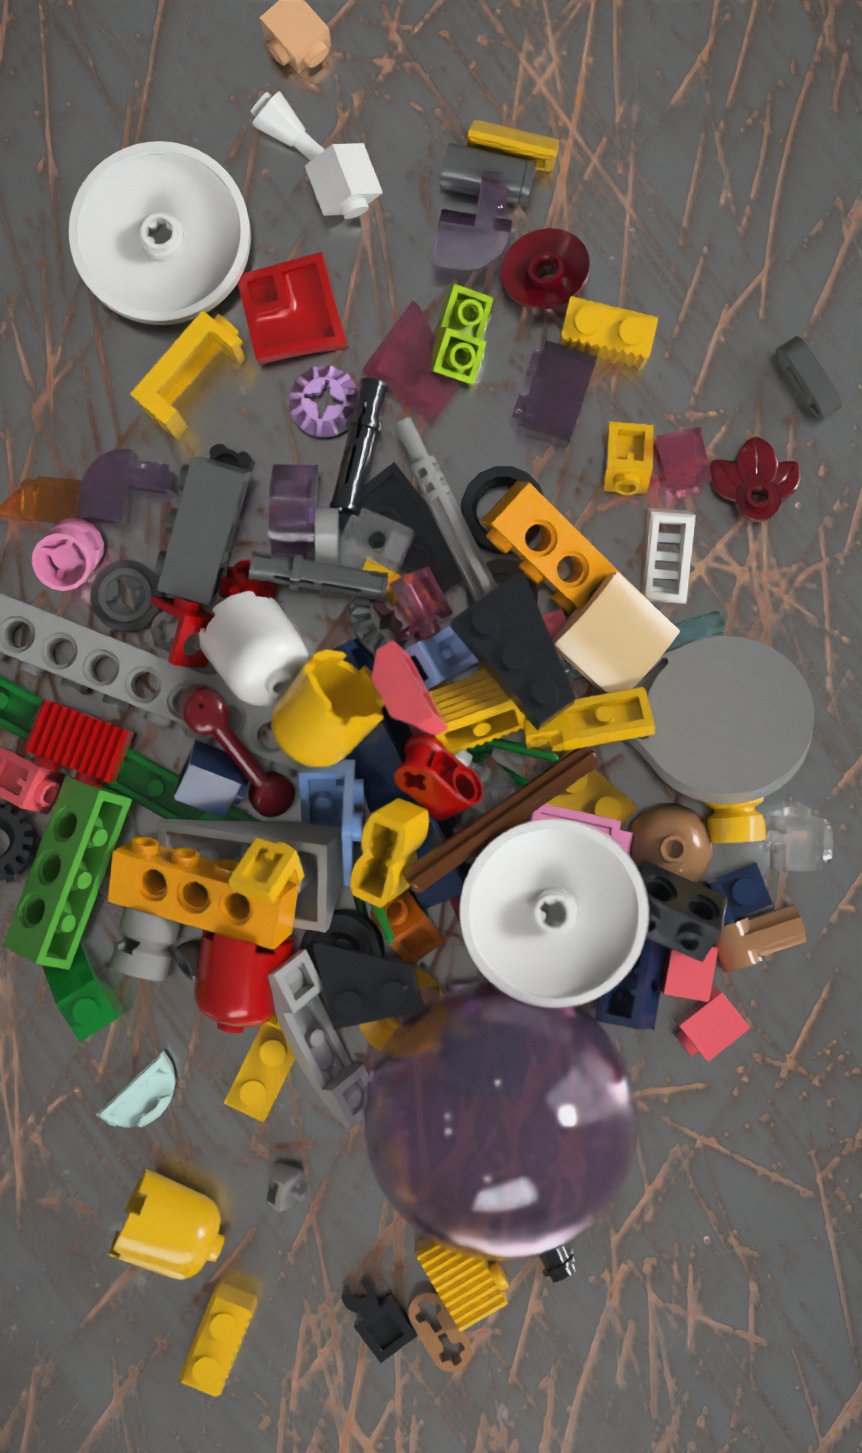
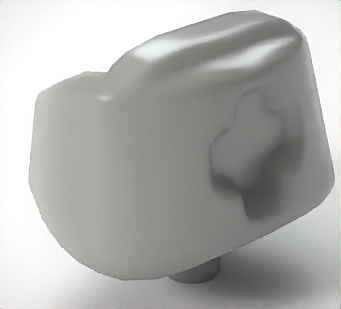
M282 1163L275 1164L270 1171L268 1179L269 1190L266 1203L276 1211L281 1212L289 1209L296 1199L302 1201L305 1193L299 1190L303 1171Z

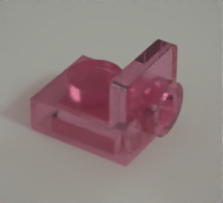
M429 566L401 576L390 583L401 609L405 612L411 625L395 634L398 642L413 636L419 642L442 631L438 623L453 615V612Z

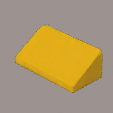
M480 120L473 121L467 139V146L537 161L535 169L546 172L553 171L560 143L559 140Z

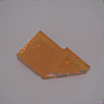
M39 476L33 480L28 477L19 484L21 488L3 503H0V517L57 524L60 520L71 517L83 519L88 483L74 479Z

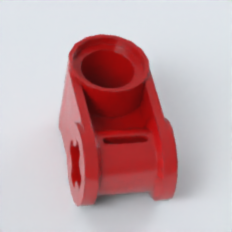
M416 734L407 740L404 749L406 758L404 763H401L396 769L394 775L395 783L401 790L408 793L422 805L433 818L444 821L481 801L483 788L479 777L472 769L465 766L448 751L441 741L427 734Z

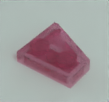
M412 301L362 368V373L369 378L379 379L387 383L389 393L434 425L459 392L460 385L453 378L430 371L435 336L419 305Z

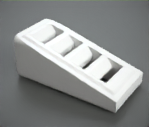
M647 508L641 594L648 601L686 604L696 517L691 511ZM659 523L680 525V533L658 531ZM657 542L679 543V551L656 550ZM655 560L678 562V570L655 568ZM653 578L677 580V587L653 586Z

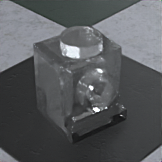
M362 507L359 516L353 514L350 516L341 539L347 541L344 550L348 553L398 574L415 536V531ZM376 532H380L385 536V544L379 549H374L369 545L370 536Z

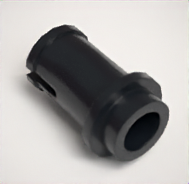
M552 1220L541 1222L527 1231L526 1234L531 1239L545 1267L542 1271L545 1277L550 1276L552 1282L555 1283L569 1277L576 1271V1267L573 1264L576 1258L573 1254H568Z

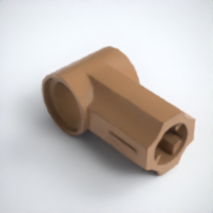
M791 904L748 918V916L736 918L734 923L727 926L723 924L722 931L714 945L718 948L717 954L723 972H730L754 965L762 960V956L805 943L807 940L801 916L796 906Z

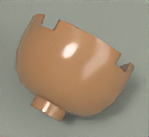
M656 803L643 809L627 826L626 831L634 833L629 856L638 870L642 862L646 860L695 883L706 873L713 857V844H711L706 822L693 809L678 803Z

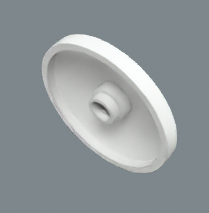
M154 141L135 144L115 152L97 165L87 176L77 192L69 218V244L80 276L91 292L105 306L115 313L136 322L153 325H171L195 319L202 310L207 313L230 294L243 274L248 261L251 244V226L248 211L238 186L219 163L207 154L187 145Z
M547 818L529 821L504 832L481 852L470 868L463 886L460 901V922L469 954L482 974L493 985L519 1001L541 1007L560 1008L592 1001L611 990L626 976L636 962L645 941L649 922V906L646 888L638 868L628 853L614 839L601 830L579 821Z

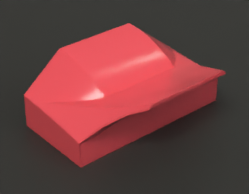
M393 640L377 649L371 679L390 716L410 724L415 735L429 733L437 736L447 730L448 727L409 653Z

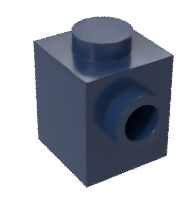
M195 740L179 773L173 799L225 818L232 802L238 805L241 803L249 780L243 778V772L227 752Z

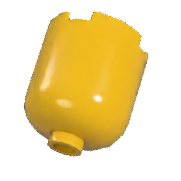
M323 650L314 653L281 696L272 711L271 726L276 742L289 757L307 767L326 768L340 762L383 719L382 707L385 704L371 679L372 671L366 666H363L359 671L350 663L343 661L346 654L341 651Z
M146 1168L125 1207L124 1212L129 1215L122 1231L116 1230L108 1255L169 1278L178 1280L192 1278L201 1271L207 1260L215 1263L222 1250L225 1236L218 1234L221 1223L219 1208L206 1195Z

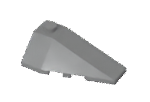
M160 819L157 821L159 846L173 849H194L200 853V857L210 860L228 859L239 863L256 837L273 843L279 841L288 844L297 851L304 877L298 887L293 927L326 932L329 929L344 878L342 828L297 822ZM240 894L242 901L248 905V900Z

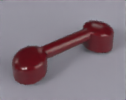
M193 684L186 688L178 701L179 715L183 722L195 733L213 735L251 782L248 790V800L251 806L260 815L268 818L278 817L287 812L295 799V789L292 783L281 773L275 771L265 772L227 724L230 715L229 706L225 698L212 686L206 684Z

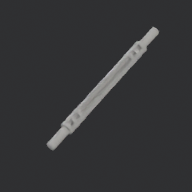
M407 417L397 422L395 427L413 463L410 469L476 603L496 589L497 585L435 456H429L411 417Z

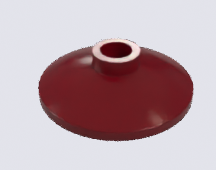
M555 228L535 230L519 238L506 252L501 266V278L506 292L520 305L532 309H551L569 302L570 296L576 297L584 288L590 274V258L583 242L572 233ZM546 274H554L550 278L542 279Z

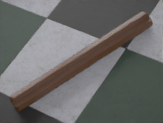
M590 747L574 749L403 871V876L409 887L415 893H421L490 844L501 834L511 829L591 772L599 764L595 752Z

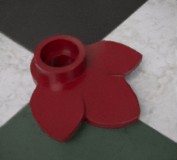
M756 436L749 439L742 446L737 462L716 459L712 461L710 467L711 479L717 493L723 498L734 501L739 513L751 522H763L774 517L779 510L781 500L794 494L800 482L798 462L783 461L778 463L772 446L767 441ZM761 494L766 497L767 501L756 503L752 500L751 495Z

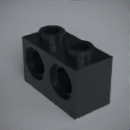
M644 860L639 868V872L646 888L649 906L646 938L703 962L722 931L728 897Z

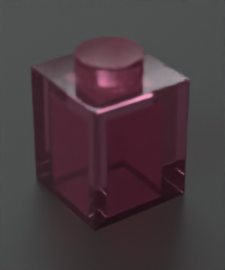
M701 427L655 437L653 455L662 496L674 493L675 499L681 500L701 495V487H705L712 480Z

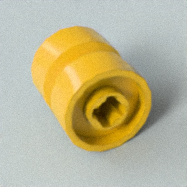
M764 797L741 804L727 805L704 802V805L714 809V814L707 818L706 823L711 844L766 840L765 819H763L762 813L755 810V806L762 803Z

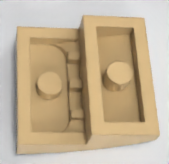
M619 572L608 573L584 608L574 610L554 638L553 644L556 651L600 692L607 694L633 689L668 649L680 630Z

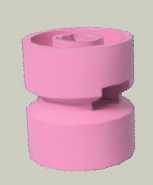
M71 517L60 520L37 543L32 553V566L35 575L43 584L54 590L67 591L77 588L86 581L103 556L104 542L101 534L93 524L84 519Z

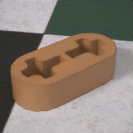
M423 1287L416 1290L409 1300L408 1317L415 1332L439 1369L445 1372L462 1370L468 1365L472 1352L471 1340L467 1331H459L434 1287ZM426 1300L430 1305L439 1304L436 1308V1317L440 1324L434 1326L427 1314L419 1317L421 1301ZM445 1332L452 1344L462 1343L459 1347V1357L453 1358L450 1353L441 1354L444 1350L441 1334Z

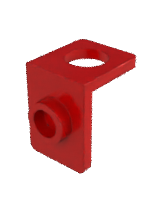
M152 596L151 604L179 620L168 662L174 666L205 668L208 665V659L201 648L195 654L186 656L184 653V643L193 633H200L202 628L206 631L208 623L213 619L214 615L201 609V603L178 596H175V598Z

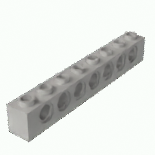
M0 593L1 662L5 654L21 660L18 667L20 670L44 678L46 671L63 677L60 685L84 695L88 687L104 693L101 702L126 712L129 705L132 704L146 710L144 719L169 728L171 720L187 726L179 715L177 705L178 697L186 688L193 684L212 686L225 698L228 706H235L240 711L242 721L240 726L233 732L253 757L257 754L272 760L269 769L294 778L296 771H299V763L289 757L280 746L269 749L260 740V732L266 724L271 723L272 711L276 704L270 706L250 705L236 697L226 683L184 666H174L164 658ZM27 624L31 630V639L26 646L17 648L12 640L13 631L17 626ZM68 640L73 646V656L66 664L59 665L54 659V648L59 642ZM111 657L115 663V673L109 680L101 682L95 675V665L101 658ZM152 673L157 679V690L151 697L142 698L136 690L137 680L143 674ZM189 727L185 733L186 736L209 745L214 737L213 735L195 733Z

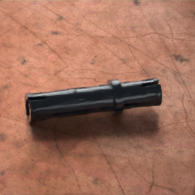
M365 377L360 380L354 413L347 418L346 427L349 429L340 463L333 498L329 505L330 508H338L339 513L358 514V506L368 472L375 436H379L382 431L383 424L379 420L389 386L379 379Z

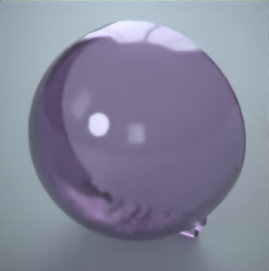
M490 981L446 985V993L440 995L439 986L420 987L425 1007L421 1011L399 1015V1026L385 1042L375 1060L364 1097L363 1135L365 1149L372 1172L386 1199L396 1212L424 1237L443 1248L476 1259L515 1261L533 1258L559 1249L577 1239L591 1228L611 1207L627 1179L636 1151L639 1129L638 1105L629 1070L619 1049L603 1027L583 1010L580 1005L560 1008L531 1005L507 995Z

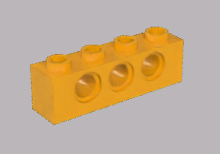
M516 481L481 520L490 529L486 537L491 543L505 554L511 550L522 561L518 568L523 570L525 576L538 585L543 581L553 591L549 598L557 607L563 609V612L567 615H570L574 610L585 607L592 590L601 585L608 573L619 572L529 482ZM537 524L541 529L542 538L536 547L529 549L525 542V534L531 526ZM569 555L573 562L572 572L568 577L560 579L557 574V565L563 557Z
M140 836L133 838L113 851L108 902L210 932L250 941L259 946L274 950L292 934L299 884L287 881L273 905L243 895L248 900L249 907L242 901L240 893L232 891L228 881L239 864L238 862L228 859L216 861L202 858L200 853L194 849L165 848L159 846V842L154 838ZM158 871L164 876L166 882L161 879ZM199 883L206 888L208 894L202 891Z

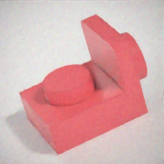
M1 746L0 797L22 809L47 814L59 795L60 786L65 775L59 771H53L32 763L33 760Z

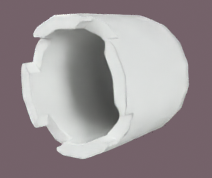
M253 591L231 595L212 609L215 616L208 623L206 631L202 628L199 633L200 648L236 697L250 705H274L309 661L307 648L275 599L272 597H257Z

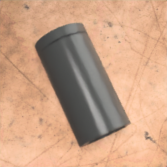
M449 142L442 168L440 188L527 207L537 161Z

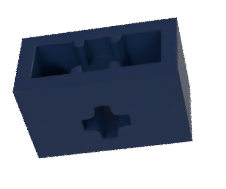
M645 937L643 947L631 970L615 987L598 998L595 1021L638 1030H654L668 947Z

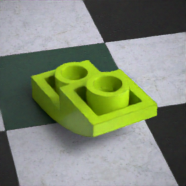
M455 283L448 284L436 330L430 371L474 385L487 341L482 340V336L494 301L493 297Z

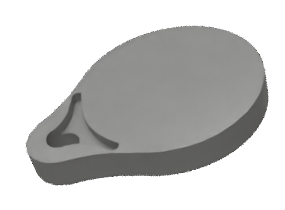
M714 636L690 642L664 653L634 687L646 689L655 723V734L627 739L626 741L644 757L668 785L693 799L707 803L729 805L763 798L787 783L799 770L808 754L814 726V705L809 687L800 671L790 660L772 647L756 640L737 636ZM592 684L591 696L603 694Z

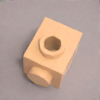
M279 0L259 17L263 35L269 41L266 46L272 56L282 66L289 63L299 74L307 66L310 68L317 66L327 56L331 46L329 28L304 0Z

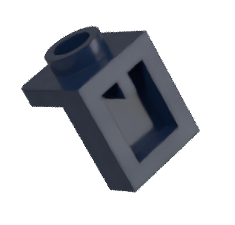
M755 861L704 881L707 888L728 897L723 924L726 926L734 923L736 918L773 904Z

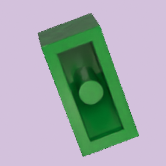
M82 939L79 942L70 970L42 965L55 1004L79 1042L84 1041L127 1012L124 1004Z

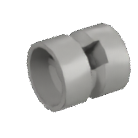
M124 907L119 930L124 935V938L115 942L109 967L117 972L141 979L166 981L173 957L167 949L168 946L176 943L181 923Z

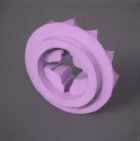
M332 365L327 367L312 366L308 371L297 376L289 392V408L292 418L303 431L316 437L339 435L348 429L346 422L348 416L354 413L358 388L348 373H344ZM326 384H329L331 398L337 400L338 403H343V405H329L326 408V412H323L322 419H319L320 413L317 403L306 398V396H320L322 389H325Z

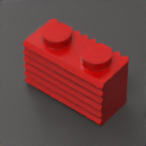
M42 699L23 750L35 755L32 763L57 772L60 765L77 771L76 780L100 788L103 781L108 783L116 781L134 731L52 700Z

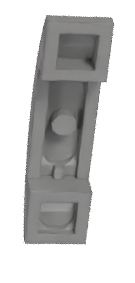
M300 949L268 974L274 1010L287 1043L305 1076L334 1116L345 1128L351 1129L379 1105L381 1100L363 1064H353L336 1030L333 1029L332 1022L318 996V993L323 990L322 981L306 949Z

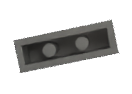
M202 456L191 458L190 465L183 464L177 481V490L183 491L179 507H172L165 528V533L171 535L167 552L161 550L154 569V576L160 578L157 586L158 591L208 606L217 600L221 577L224 575L251 471Z

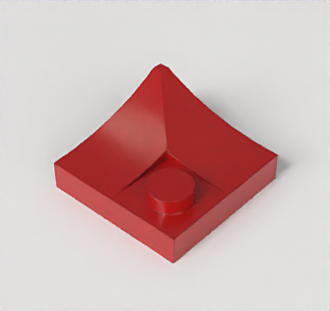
M322 252L246 272L241 275L238 286L255 357L259 365L305 354L349 348L326 260Z

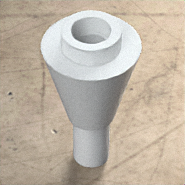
M278 91L274 96L266 92L251 109L250 113L255 117L251 126L290 147L294 146L310 161L324 151L305 132L306 129L281 91Z

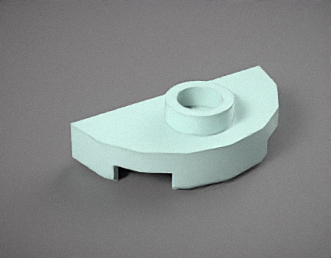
M162 1051L106 1104L96 1116L111 1126L118 1125L127 1128L143 1127L160 1117L171 1102L176 1085L174 1067L165 1051Z

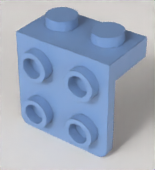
M341 760L326 768L307 767L299 763L301 822L342 828L344 886H351L353 867L360 856L363 855L362 844H356V841L361 842L362 832L365 826V809H356V806H364V779H355V760Z

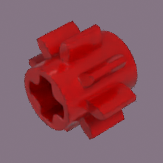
M242 560L237 562L234 567H227V576L221 577L219 596L228 598L231 595L253 591L257 597H272L275 599L277 583L249 580L251 560Z

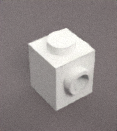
M364 143L332 144L305 165L316 199L324 216L343 214L345 219L355 218L367 212L369 209L368 204L383 193Z

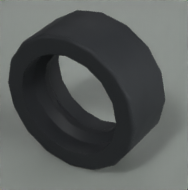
M495 466L480 472L468 484L461 502V513L479 548L494 554H505L486 537L488 531L481 526L477 517L478 501L488 488L498 484L513 486L516 481L529 482L544 497L539 483L527 472L513 466ZM537 524L531 526L525 534L527 546L540 532V527ZM511 550L507 552V554L513 553Z

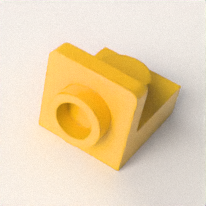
M609 421L606 470L603 481L604 491L617 492L621 495L647 494L653 470L654 425Z
M256 837L228 881L232 891L273 905L287 881L300 884L304 873L297 851L283 842L276 841L273 843Z

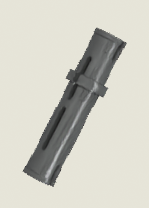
M253 550L248 579L288 585L289 590L298 591V587L365 597L384 602L388 573L314 562L303 559V555L294 554L293 558Z

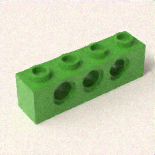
M65 776L4 940V947L35 964L70 970L132 799L103 786L100 788L76 780L74 777Z

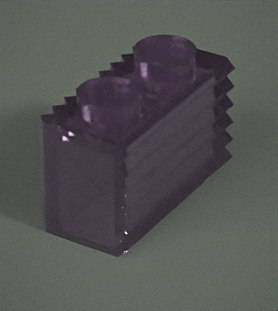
M546 340L543 352L534 349L526 372V376L534 379L529 394L519 393L512 418L520 420L517 432L562 448H568L598 357Z

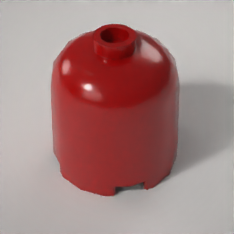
M203 929L194 984V1000L200 1012L207 1018L217 1022L219 1030L228 1033H242L244 1027H255L266 1023L275 1014L268 974L291 957L294 940L291 938L286 939L273 950L250 941Z

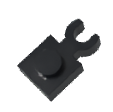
M365 1274L361 1277L360 1283L366 1289L367 1295L362 1299H356L346 1288L342 1291L341 1298L347 1309L362 1315L354 1322V1328L378 1361L382 1363L416 1338L417 1333L410 1320L391 1295L381 1302L378 1301L376 1298V1285L372 1278Z

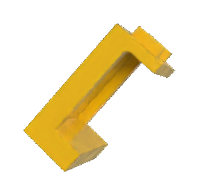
M202 310L130 393L140 408L176 440L186 431L188 425L172 405L220 351L228 355L239 366L246 360L241 349L243 341L237 336L238 330L220 314L213 319Z

